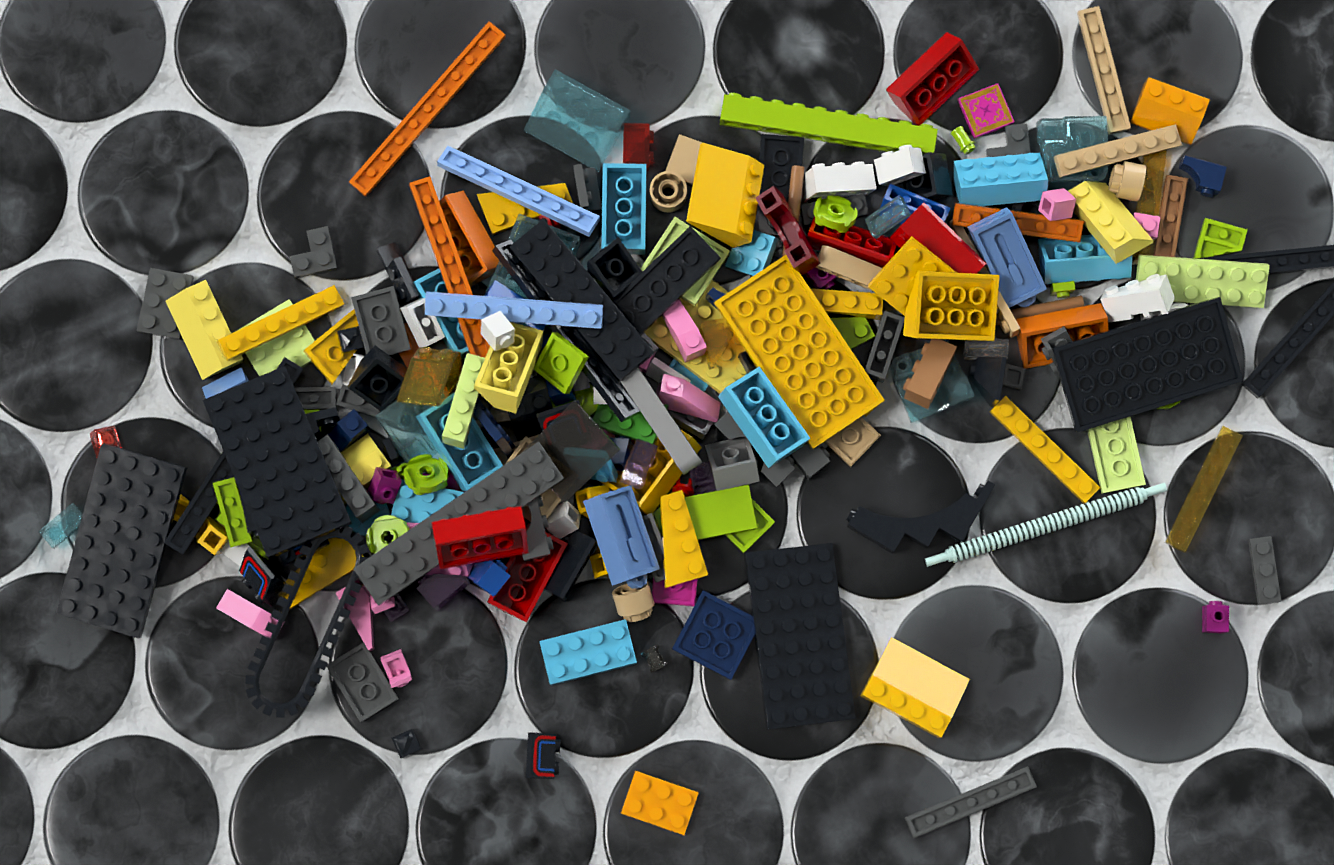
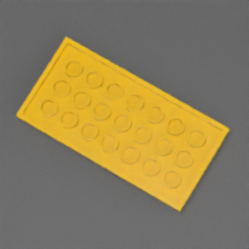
M784 255L714 302L755 366L762 369L811 438L807 442L811 450L885 401L801 274L793 268L787 255Z

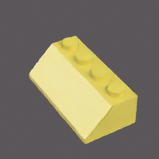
M1084 181L1068 190L1076 198L1073 212L1080 220L1084 221L1085 227L1115 264L1153 243V239L1123 203L1116 198L1113 192L1108 190L1106 183Z
M206 280L182 290L165 301L202 380L243 363L242 355L227 361L217 343L219 339L231 334Z
M510 322L515 328L514 343L498 351H494L490 346L474 384V389L494 408L516 414L542 349L543 331Z
M368 433L341 452L365 489L369 487L376 467L389 470L393 468ZM340 494L343 503L346 504V501Z

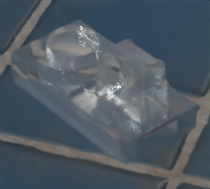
M996 338L994 341L967 340L964 343V360H976L977 357L1008 358L1009 339Z

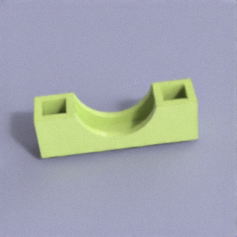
M469 353L466 355L442 434V442L444 444L462 449L465 448L479 392L474 389V384L485 360L484 357Z

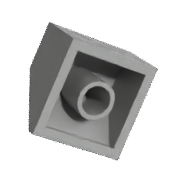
M737 437L705 445L717 491L759 482L755 456L747 437Z

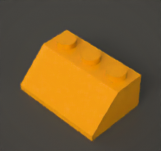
M1148 77L1143 85L1130 123L1150 131L1176 124L1181 142L1191 145L1203 120L1210 99Z

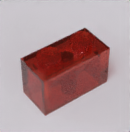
M624 123L623 164H646V171H649V164L653 165L654 154L653 151H649V143L654 144V130H650V124Z

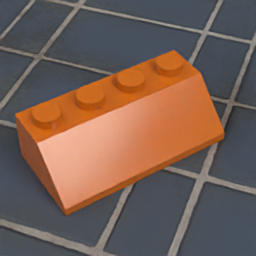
M460 191L445 195L439 202L470 287L495 274L503 265L492 250L495 246L465 192Z
M1101 303L1016 319L1020 326L1017 341L1023 368L1052 363L1051 359H1046L1041 350L1045 347L1041 338L1063 326L1072 341L1108 331V317Z

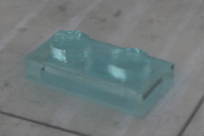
M898 195L865 218V222L872 237L877 239L909 217L911 213L904 198Z
M72 503L38 532L55 549L79 529L83 513Z

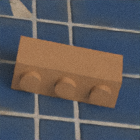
M931 339L930 343L925 342L921 351L923 357L921 361L916 360L912 369L914 375L912 379L908 377L903 386V390H906L904 399L929 409L955 356L957 346L941 339Z

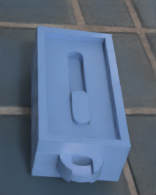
M1006 207L967 227L981 258L987 263L985 266L989 274L999 275L998 290L1008 307L1010 308L1016 304L1020 307H1027L1034 303L1036 294L1047 288L1013 213Z
M629 485L583 501L612 586L626 581L627 585L632 589L643 587L647 583V573L659 570L660 567L632 486Z

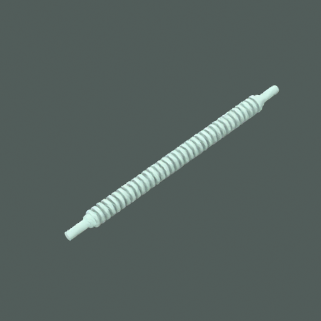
M1165 483L1146 489L1135 487L1134 489H1129V492L1125 490L1123 493L1119 492L1118 495L1113 494L1112 496H1107V498L1097 499L1096 502L1091 501V504L1089 502L1085 503V505L1081 504L1080 508L1075 506L1074 508H1069V511L1065 509L1063 512L1059 511L1058 514L1053 513V517L1049 514L1047 518L1043 516L1042 520L1041 518H1037L1036 521L1031 520V524L1027 521L1025 524L1021 523L1020 527L1015 525L1014 528L1013 526L1009 527V530L1007 528L1003 529V531L999 530L998 534L993 532L992 534H987V537L983 535L982 540L980 537H977L976 541L971 539V543L969 540L965 541V544L961 542L960 547L958 544H955L954 547L951 545L944 553L925 558L927 567L945 561L956 563L958 560L962 561L963 557L968 559L969 556L970 558L974 557V554L976 556L980 555V553L984 554L985 550L990 552L991 550H996V547L1000 549L1001 544L1003 547H1006L1007 544L1012 545V541L1016 544L1018 540L1022 542L1023 538L1028 540L1029 537L1031 539L1034 538V535L1036 537L1040 536V534L1044 535L1045 531L1046 533H1050L1051 530L1054 532L1056 528L1060 530L1062 527L1066 528L1067 525H1076L1078 521L1082 523L1083 521H1088L1089 518L1091 520L1094 519V516L1098 518L1100 515L1104 516L1105 513H1114L1116 509L1120 511L1122 508L1126 509L1127 506L1132 507L1133 505H1138V503L1142 504L1144 500H1147V497L1167 491Z

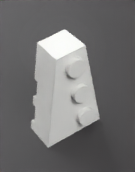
M863 161L854 162L852 165H845L843 162L832 164V166H825L822 163L812 165V168L804 173L801 204L807 203L809 199L816 197L827 199L828 195L846 197L863 193L865 195L870 194L876 190L873 164H865Z
M1154 274L1140 282L1132 280L1126 283L1125 286L1118 287L1115 285L1108 287L1101 297V302L1108 321L1116 322L1133 319L1134 315L1143 313L1144 317L1151 316V312L1161 311L1162 315L1168 314L1175 297L1167 275L1159 276V274Z

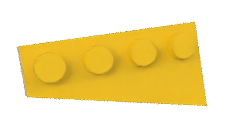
M565 183L538 186L540 189L573 203ZM494 192L477 194L492 235L537 219L541 215Z
M354 309L303 351L331 384L334 383L357 351L342 353L337 335L339 330L359 326Z
M683 491L661 496L660 508L665 588L707 576L708 572Z
M329 538L330 544L314 553L290 609L353 571L356 554L349 542L341 538ZM298 568L295 572L299 573L301 568ZM288 578L286 583L294 586L295 581ZM290 594L285 595L284 598L288 599Z

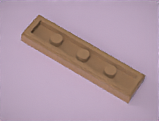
M1173 175L1165 176L1159 212L1158 237L1154 241L1152 256L1175 257L1188 178Z

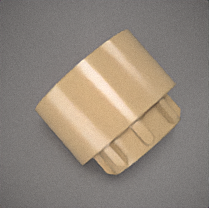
M1123 161L1122 165H1114L1110 175L1108 190L1115 193L1116 198L1138 202L1144 186L1146 165Z
M664 171L657 174L650 184L652 204L662 212H674L684 205L687 198V185L683 177L672 171ZM665 188H672L674 194L665 196L662 191Z
M648 581L641 588L632 589L626 583L617 587L612 592L618 615L623 616L627 622L640 621L651 615L652 607L655 603Z

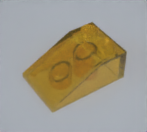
M419 348L410 360L397 401L440 407L459 381L462 371L461 352L452 351L451 349Z

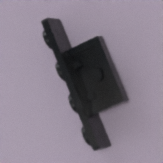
M394 242L379 247L377 253L402 305L405 306L419 299V293L414 285L415 280L397 243Z

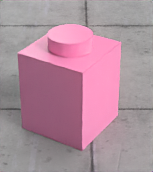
M1065 188L1043 191L1038 211L1049 221L1072 218L1076 198Z

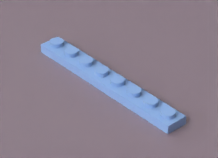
M450 146L446 147L437 161L438 167L588 237L600 221L599 215Z
M426 292L425 315L484 319L501 311L509 322L602 328L603 305Z

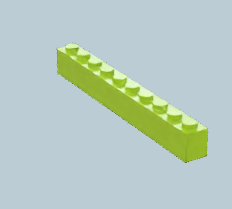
M738 93L724 94L720 125L804 137V139L884 152L899 151L901 146L912 145L914 148H921L922 155L928 152L934 153L938 129L933 128L929 124L916 126L904 120L899 121V123L892 122L886 117L873 119L869 118V115L866 114L849 115L848 112L843 110L830 112L823 107L806 108L805 105L800 103L787 105L781 100H771L769 102L763 101L761 97L757 96L744 98Z

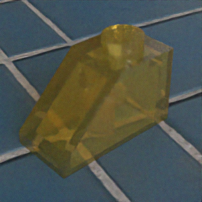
M724 318L701 322L699 327L700 334L707 346L705 356L709 369L715 367L730 344L732 336H734L733 331Z

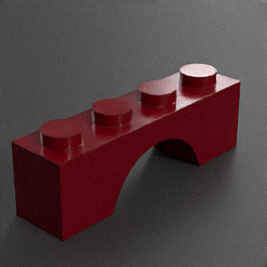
M772 186L755 197L764 215L779 234L785 247L784 252L793 268L804 275L821 264L783 194Z

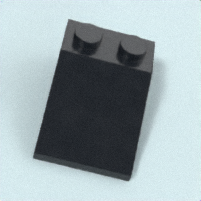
M541 375L529 379L517 413L508 412L517 441L523 440L525 436L529 438L543 433L536 414L553 409Z

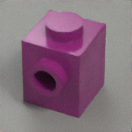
M816 267L804 274L815 289L830 290L835 286L834 281H836L837 276Z
M376 467L368 492L376 503L394 504L402 480L397 471Z
M1209 601V605L1202 606V633H1228L1229 605H1222V601Z

